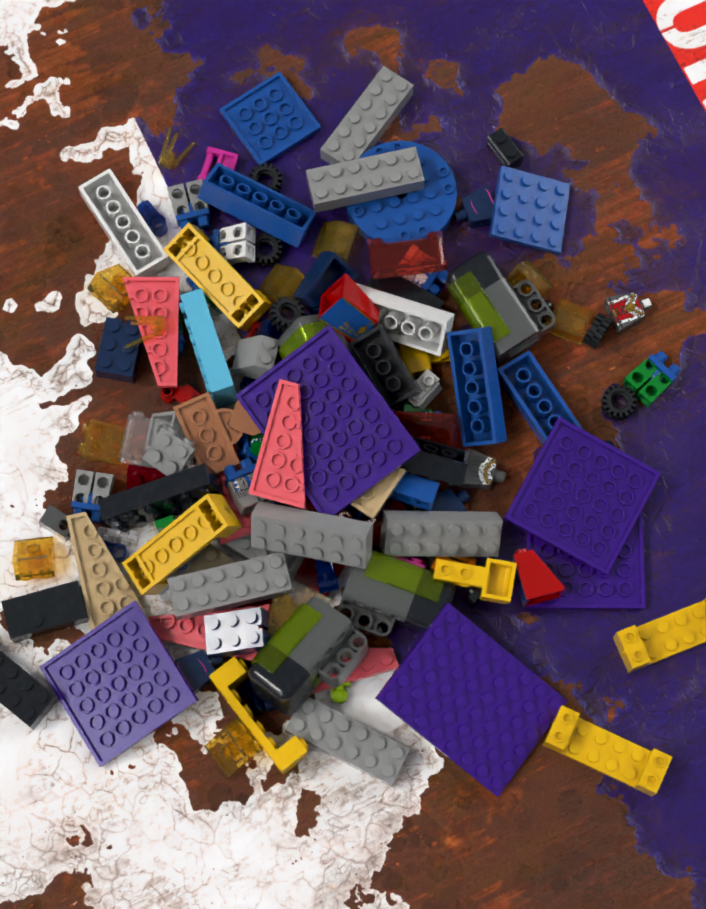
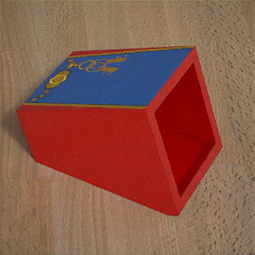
M345 273L321 295L318 319L327 326L330 325L333 330L352 342L367 333L371 328L377 326L379 323V309L351 277Z
M526 548L516 551L511 562L517 563L515 580L523 607L560 598L565 588L533 550L527 551Z

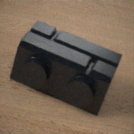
M503 128L498 129L487 137L486 146L501 166L515 169L522 164L524 155L520 150H517L518 147Z

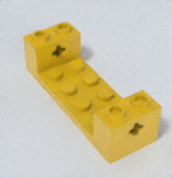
M188 222L163 249L164 252L199 288H202L209 299L238 329L248 331L254 322H257L272 306V303L261 291L254 289L209 243L210 238L198 226Z
M207 493L122 564L141 595H158L168 586L167 577L216 538H229L242 525L222 494Z
M706 598L703 601L638 627L633 625L616 632L613 639L628 673L706 643Z
M234 656L209 675L211 682L284 775L308 756L307 750L309 746L302 737L298 739L296 735L279 748L270 736L266 738L264 727L258 720L256 722L253 721V713L246 704L244 706L240 704L242 700L234 690L248 679L247 672L249 671L241 658L237 660Z
M561 705L543 746L649 796L657 794L672 756L655 748L651 751L579 718L580 713Z

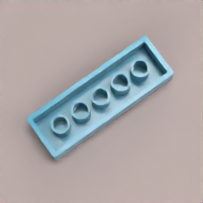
M202 288L180 295L182 302L179 303L207 392H209L212 401L216 403L217 409L236 403L238 401L235 396L237 393Z

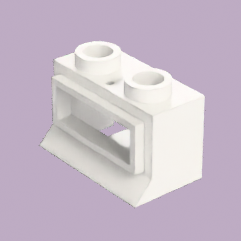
M427 369L417 379L422 392L403 404L411 405L413 408L425 409L442 390L439 383L440 379Z

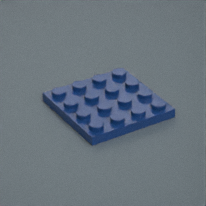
M280 71L219 109L221 115L256 163H261V166H264V163L268 164L321 130L320 124Z
M501 166L498 173L489 237L557 255L560 254L570 184Z

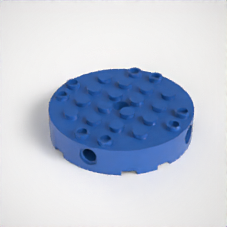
M410 141L386 142L371 148L360 157L364 158L416 146L425 180L424 189L399 194L404 198H398V195L346 206L347 216L352 227L366 242L374 247L383 248L395 253H407L411 246L415 245L420 250L437 241V238L445 233L452 221L457 199L455 178L445 160L435 151L422 144Z

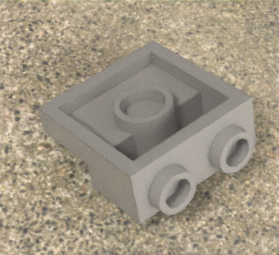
M171 426L161 428L142 458L166 476L182 471L197 449L193 446L195 444L187 437L183 439L178 436V431Z

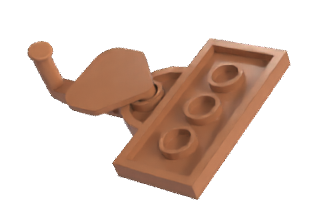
M206 392L173 407L185 436L195 443L193 446L197 449L193 454L198 465L206 463L216 473L223 471L228 465L240 463L232 445L239 441L243 432L252 436L261 433L239 400L236 402L233 410L228 408L216 409L209 392Z

